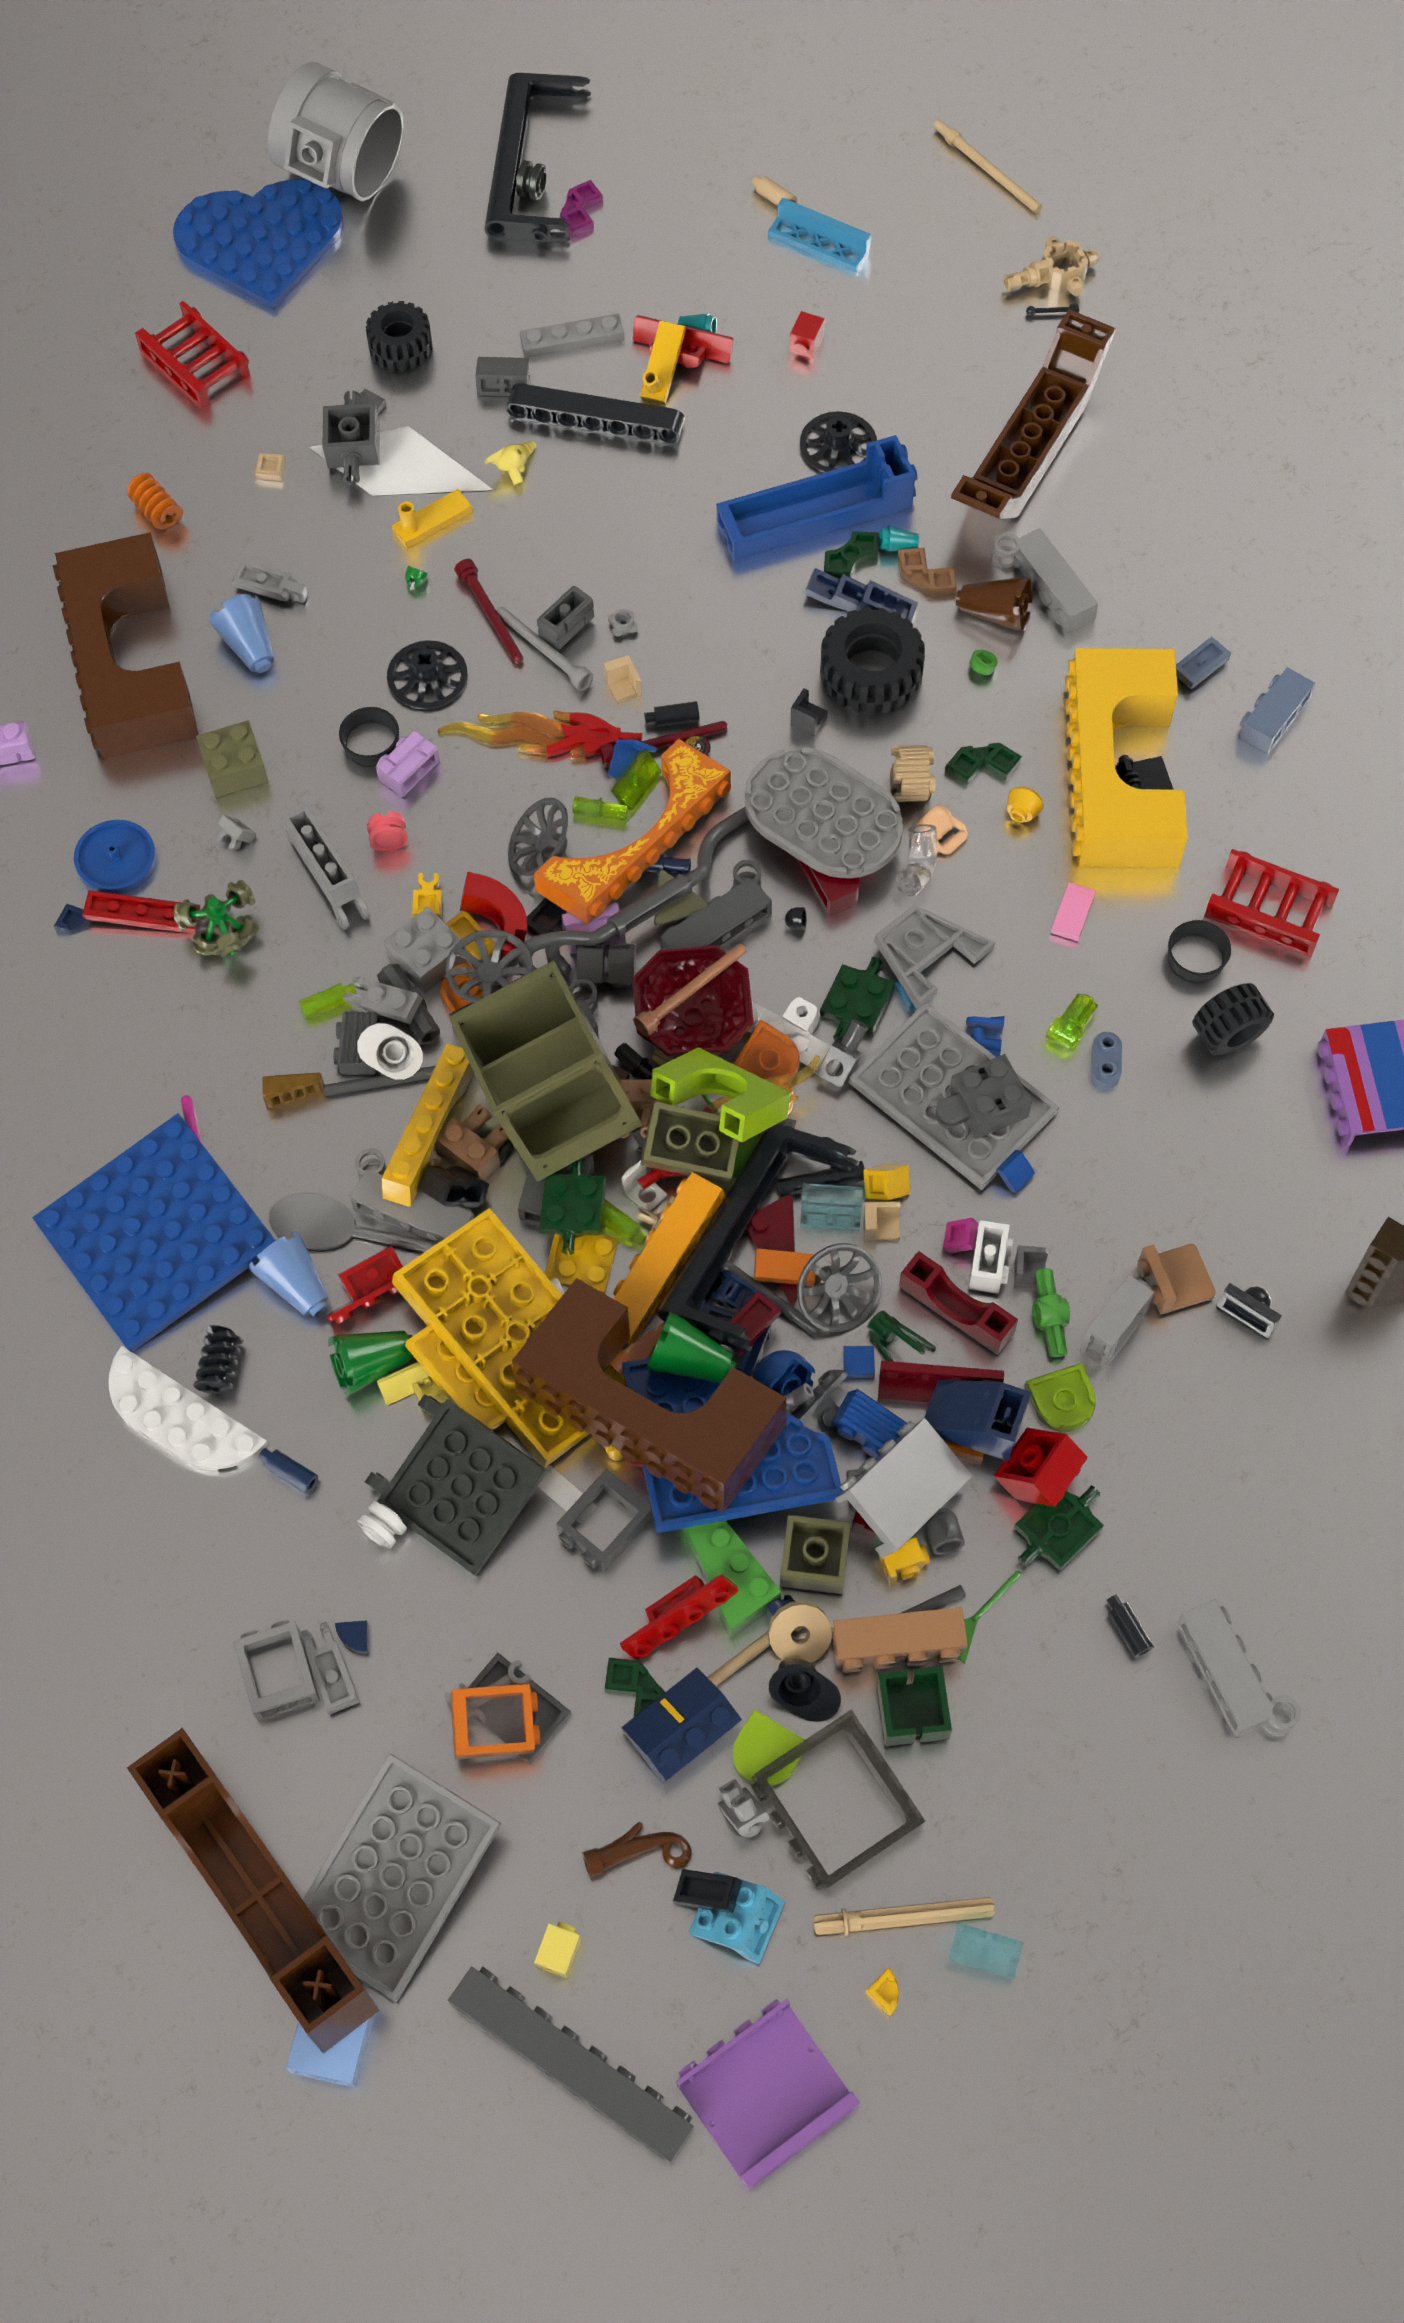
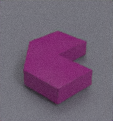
M588 180L569 189L566 196L567 200L560 213V218L565 219V224L569 225L567 231L572 238L594 228V222L585 210L603 202L601 192L592 180Z

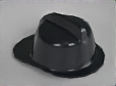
M793 1659L787 1662L781 1661L778 1670L769 1680L768 1690L771 1697L799 1717L808 1721L827 1720L835 1715L841 1706V1694L838 1687L831 1680L817 1672L816 1668L806 1660Z

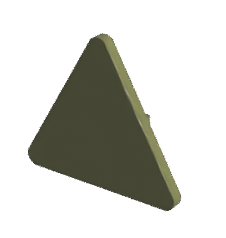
M661 870L658 874L657 888L674 877L665 870ZM692 891L655 914L654 924L662 926L684 919L693 911H700L708 903Z

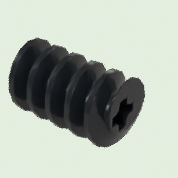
M219 1325L207 1326L206 1332L208 1335H205L203 1339L205 1346L201 1349L202 1358L198 1362L200 1369L196 1372L198 1380L194 1382L193 1386L198 1391L217 1394L223 1392V1390L233 1389V1384L226 1381V1379L235 1378L236 1373L229 1370L228 1367L238 1366V1361L231 1358V1356H239L241 1351L233 1345L242 1344L243 1339L227 1327Z

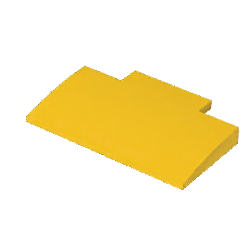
M490 1208L393 1274L392 1284L427 1325L423 1330L408 1339L405 1346L449 1400L456 1403L491 1430L506 1422L544 1468L589 1435L586 1431L580 1432L574 1429L561 1416L550 1415L543 1409L542 1405L534 1400L527 1401L517 1393L512 1360L563 1295ZM609 1364L604 1372L612 1379L626 1386L624 1376H621Z

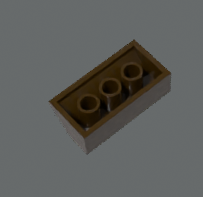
M1389 1216L1369 1245L1345 1291L1358 1304L1375 1308L1404 1303V1225Z

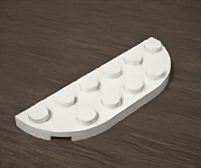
M123 1346L116 1353L111 1364L108 1384L110 1397L118 1414L127 1425L182 1462L206 1471H218V1469L233 1466L240 1467L256 1458L269 1445L265 1439Z

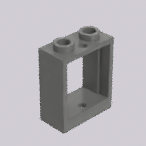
M606 1468L556 1523L559 1533L558 1538L568 1548L572 1549L575 1546L583 1553L581 1555L582 1559L594 1569L598 1566L605 1572L653 1519L651 1505ZM602 1491H605L635 1517L602 1552L571 1525Z

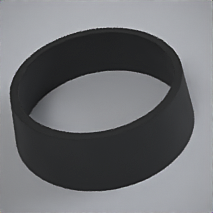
M363 707L351 712L344 718L339 728V739L346 754L352 761L364 766H375L383 755H389L396 748V744L399 741V725L395 717L388 711L378 707ZM377 722L386 725L393 731L395 735L393 743L381 753L360 755L347 748L349 734L361 724Z
M1192 920L1185 922L1174 929L1168 941V960L1171 968L1178 976L1191 982L1212 980L1221 973L1231 956V943L1228 936L1220 927L1208 921ZM1189 935L1207 937L1220 948L1222 965L1213 971L1205 973L1187 970L1175 960L1172 948L1178 940Z

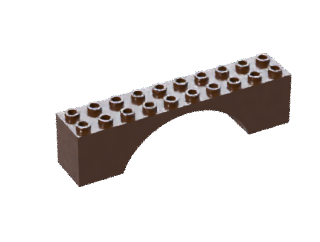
M183 1727L127 1767L155 1811L222 1904L300 2025L323 2054L380 2011Z

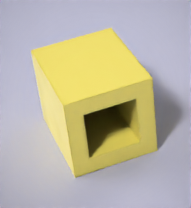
M558 1922L557 1926L548 1924L534 1961L536 1968L568 1979L582 1941L580 1935L576 1934L577 1929L562 1922Z

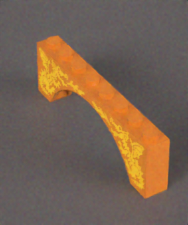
M678 739L661 755L662 775L667 782L670 795L667 806L657 823L632 844L608 854L588 858L552 856L534 873L535 891L588 925L595 917H600L613 900L619 899L632 882L638 881L642 873L650 865H654L662 853L668 848H672L683 833L690 831L703 814H708L720 798L728 795L731 790V770Z

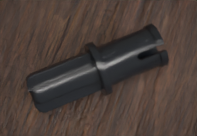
M622 1043L617 1047L614 1053L615 1057L631 1070L633 1077L638 1076L641 1080L652 1079V1070L655 1068L649 1064L647 1057L643 1058L627 1043Z

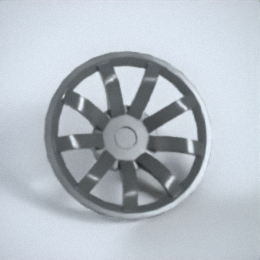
M550 797L537 801L524 812L514 827L508 845V861L512 870L521 876L534 875L552 856L562 857L568 844L566 838L568 813L565 805L560 800ZM546 805H553L548 811L546 820L544 808ZM560 810L562 818L554 821L556 811ZM535 811H537L536 814L541 829L529 818ZM523 825L534 833L535 837L519 835ZM562 826L561 833L557 832V828ZM517 843L532 845L515 853V845ZM528 855L523 861L522 868H520L517 864L518 860ZM536 858L538 866L529 869L530 862Z
M481 930L461 939L450 951L446 961V977L450 987L458 996L468 1002L475 1003L490 995L491 992L509 985L510 983L506 980L509 975L525 976L531 973L532 959L526 945L511 933L501 930ZM482 938H498L492 957H488ZM476 941L481 960H478L463 948L469 943ZM505 941L513 943L517 948L510 951L500 960ZM523 955L525 968L518 966L508 967L513 959ZM456 956L464 958L473 968H453ZM457 975H467L473 979L467 981L460 988L454 977ZM478 986L483 992V998L474 997L467 993L473 987Z
M838 1243L818 1251L804 1266L798 1281L797 1299L803 1315L811 1324L828 1332H842L857 1327L870 1316L878 1304L882 1288L879 1266L873 1256L865 1249L853 1244ZM838 1251L853 1252L851 1260L840 1268ZM830 1253L831 1266L820 1268L815 1264L822 1257ZM861 1257L870 1266V1269L864 1272L849 1274L858 1265ZM811 1270L816 1274L814 1287L805 1288L806 1279ZM873 1277V1292L853 1286V1283ZM820 1294L817 1306L810 1311L806 1304L805 1296ZM849 1294L870 1300L861 1313H859L853 1302L849 1299ZM828 1302L831 1307V1320L829 1324L816 1318L824 1311ZM839 1302H842L850 1312L852 1320L838 1324L840 1318Z

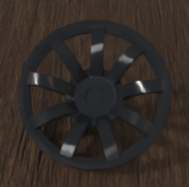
M841 411L828 412L813 418L804 427L800 436V450L803 458L811 467L824 473L838 469L835 466L839 451H842L848 466L855 464L849 447L858 455L865 457L862 460L865 461L866 450L861 448L856 441L865 442L871 440L873 442L877 441V436L871 425L855 414ZM831 418L828 420L826 428L818 424V422L824 419ZM860 423L868 433L859 435L853 431ZM811 428L818 434H821L819 438H807ZM823 444L820 450L813 455L809 454L806 447ZM829 449H832L828 467L817 462Z
M426 640L409 644L394 655L387 669V682L392 695L402 704L421 710L440 708L454 701L462 693L468 678L467 665L462 655L452 646L439 641ZM427 647L441 648L442 651L437 655L435 651ZM420 648L412 654L411 658L406 655L411 650ZM449 653L458 661V663L453 665H445L441 662L446 659ZM399 660L410 666L407 670L401 672L394 671ZM461 670L460 681L450 679L443 672L453 673ZM410 677L404 687L401 689L396 688L394 679ZM439 679L445 685L454 688V691L444 697L437 680ZM419 682L416 701L405 697L404 695L409 693L416 683ZM430 683L438 701L424 702L427 684Z

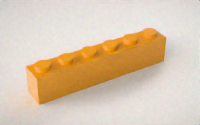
M691 1172L688 1179L684 1178L680 1182L676 1190L677 1197L672 1204L668 1203L661 1214L662 1221L657 1229L653 1228L649 1232L645 1240L646 1247L641 1255L636 1254L629 1266L631 1271L625 1280L621 1279L614 1289L613 1295L615 1296L613 1299L628 1307L630 1338L626 1342L627 1345H631L640 1338L726 1197L722 1188Z

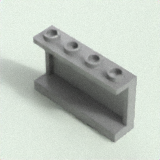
M925 1418L916 1424L909 1421L897 1431L900 1437L896 1441L890 1439L878 1449L881 1455L877 1459L873 1456L859 1467L862 1473L858 1477L852 1475L840 1485L843 1491L835 1498L838 1503L848 1500L882 1542L875 1550L882 1559L899 1550L972 1477V1474Z

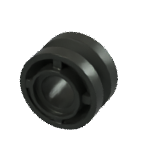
M524 160L521 163L516 177V192L518 196L526 197L529 193L531 199L539 200L541 198L547 179L546 166L544 164L537 163L533 167L532 161Z

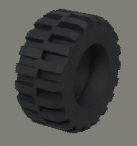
M865 607L859 612L856 609L848 612L847 617L840 616L834 621V625L829 626L821 644L820 673L823 686L827 688V693L831 698L837 697V703L843 707L850 706L851 711L859 713L862 710L866 711V714H874L875 711H881L882 714L890 712L892 707L895 709L900 708L904 705L905 700L910 701L914 697L915 691L919 689L922 682L925 660L924 641L921 640L922 635L916 627L913 628V623L909 619L905 618L903 620L901 614L892 611V613L886 612V608L878 607V610H871V607ZM863 651H879L890 656L896 663L884 670L868 671L855 666L849 659Z

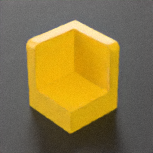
M885 1163L864 1169L865 1199L892 1200L909 1195V1165Z

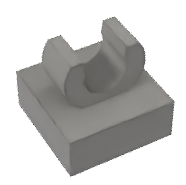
M223 815L217 823L224 829L219 833L218 840L226 843L230 836L232 838L228 846L230 850H238L242 841L251 843L256 836L254 831L237 818Z

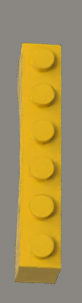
M449 1043L446 1044L382 1176L383 1199L408 1207L412 1206L419 1191L418 1186L421 1176L427 1167L443 1123L456 1101L465 1093L474 1074L462 1047Z

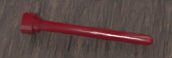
M472 559L461 560L454 568L456 575L460 581H464V583H468L514 663H522L523 655L477 579L478 568Z
M719 721L640 742L658 749L673 745L678 739L685 742L691 736L705 737L724 732L728 729V724L725 721ZM606 744L599 746L601 761L605 768L610 767L615 745Z

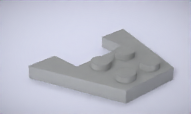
M913 905L879 931L874 939V942L916 1009L934 997L938 990L920 972L952 947H955L975 964L992 951L995 942L916 905Z

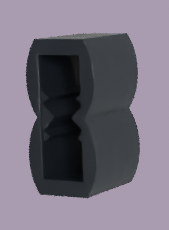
M430 1166L424 1169L418 1189L446 1207H456L463 1204L466 1207L472 1208L483 1204L489 1184L460 1166H453L447 1169L441 1166Z

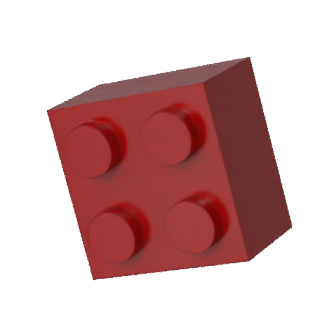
M1026 1427L1014 1445L1009 1461H1003L994 1477L1017 1500L1056 1507L1058 1502L1064 1497L1073 1479L1080 1473L1081 1467L1088 1457L1065 1433Z

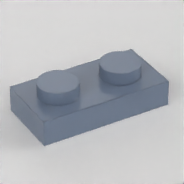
M1211 636L1176 664V675L1190 689H1193L1230 659L1231 652Z

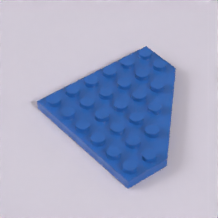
M650 1358L622 1363L626 1387L662 1408L675 1413H688L701 1408L721 1384L652 1371L647 1368ZM787 1412L786 1427L725 1512L717 1508L710 1509L706 1507L698 1497L692 1493L685 1494L679 1491L671 1481L664 1477H655L643 1465L656 1533L833 1501L843 1491L840 1488L841 1481L830 1437L807 1428L803 1425L802 1421Z

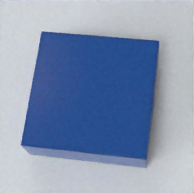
M1015 1150L996 1169L1008 1189L1016 1193L1035 1174L1023 1152Z
M843 1346L844 1370L848 1374L846 1379L875 1378L874 1346Z

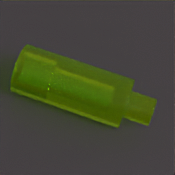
M339 983L299 1000L298 1002L305 1019L308 1020L348 1003L343 997L346 992L357 994L354 985L351 983L343 987Z
M604 1198L602 1224L628 1243L635 1241L640 1246L644 1244L647 1235L641 1232L642 1226Z

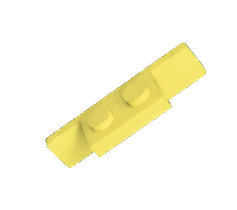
M419 1362L377 1381L387 1405L414 1393L419 1401L424 1394L432 1396L440 1403L448 1399Z

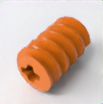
M141 473L135 476L129 483L127 488L128 498L140 509V512L146 516L156 529H169L180 521L183 515L182 507L177 505V502L171 498L168 492H165V488L159 485V482L153 478V475Z

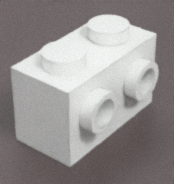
M979 1221L969 1289L999 1294L1001 1283L1007 1284L1009 1266H1004L1005 1256H1011L1013 1239L1008 1238L1010 1225Z

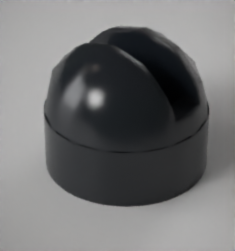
M805 907L791 908L785 915L786 925L790 929L805 930L807 922Z

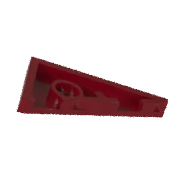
M791 1194L755 1212L745 1229L755 1249L795 1252L794 1211ZM776 1283L785 1301L794 1307L797 1303L796 1284Z

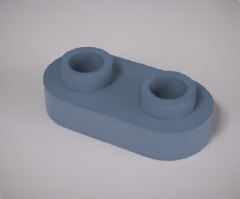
M1102 1032L1094 1038L1092 1044L1091 1078L1098 1087L1109 1089L1116 1086L1121 1077L1122 1042L1116 1034ZM1108 1042L1111 1043L1112 1046L1106 1047L1103 1045V1043ZM1109 1068L1112 1072L1105 1073L1102 1069Z

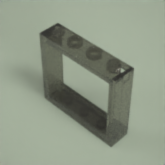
M852 1709L752 1776L754 1784L751 1785V1788L760 1802L766 1800L772 1809V1812L769 1813L771 1820L779 1831L783 1828L791 1839L787 1842L791 1851L797 1859L803 1857L809 1866L806 1870L809 1879L816 1888L821 1885L824 1891L925 1822L921 1813ZM841 1730H844L905 1824L828 1875L767 1780Z

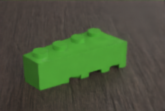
M726 1520L683 1528L706 1584L723 1574L738 1587L739 1592L732 1596L726 1603L717 1606L730 1639L766 1614V1607L775 1599L781 1601V1590Z

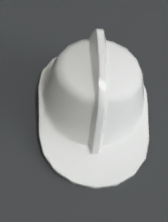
M376 1023L367 1027L360 1034L357 1041V1051L360 1058L370 1067L395 1080L413 1076L420 1069L423 1062V1052L419 1043L408 1034L386 1023Z

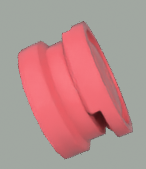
M387 811V815L381 816L379 812L368 819L369 823H366L370 846L373 849L393 851L407 843L406 823L401 813Z

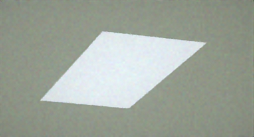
M409 426L380 432V465L359 466L360 481L356 483L372 496L453 492L456 489H459L460 492L493 490ZM322 445L309 447L325 459ZM344 467L336 468L344 474Z

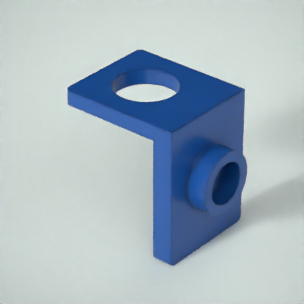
M616 740L608 776L632 784L640 752H656L657 748L638 740Z

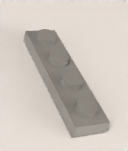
M619 313L520 331V339L525 357L625 340Z

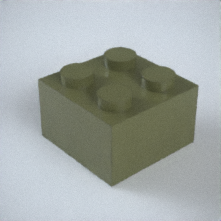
M249 720L196 736L216 798L269 782Z
M788 1515L780 1586L843 1594L851 1522Z

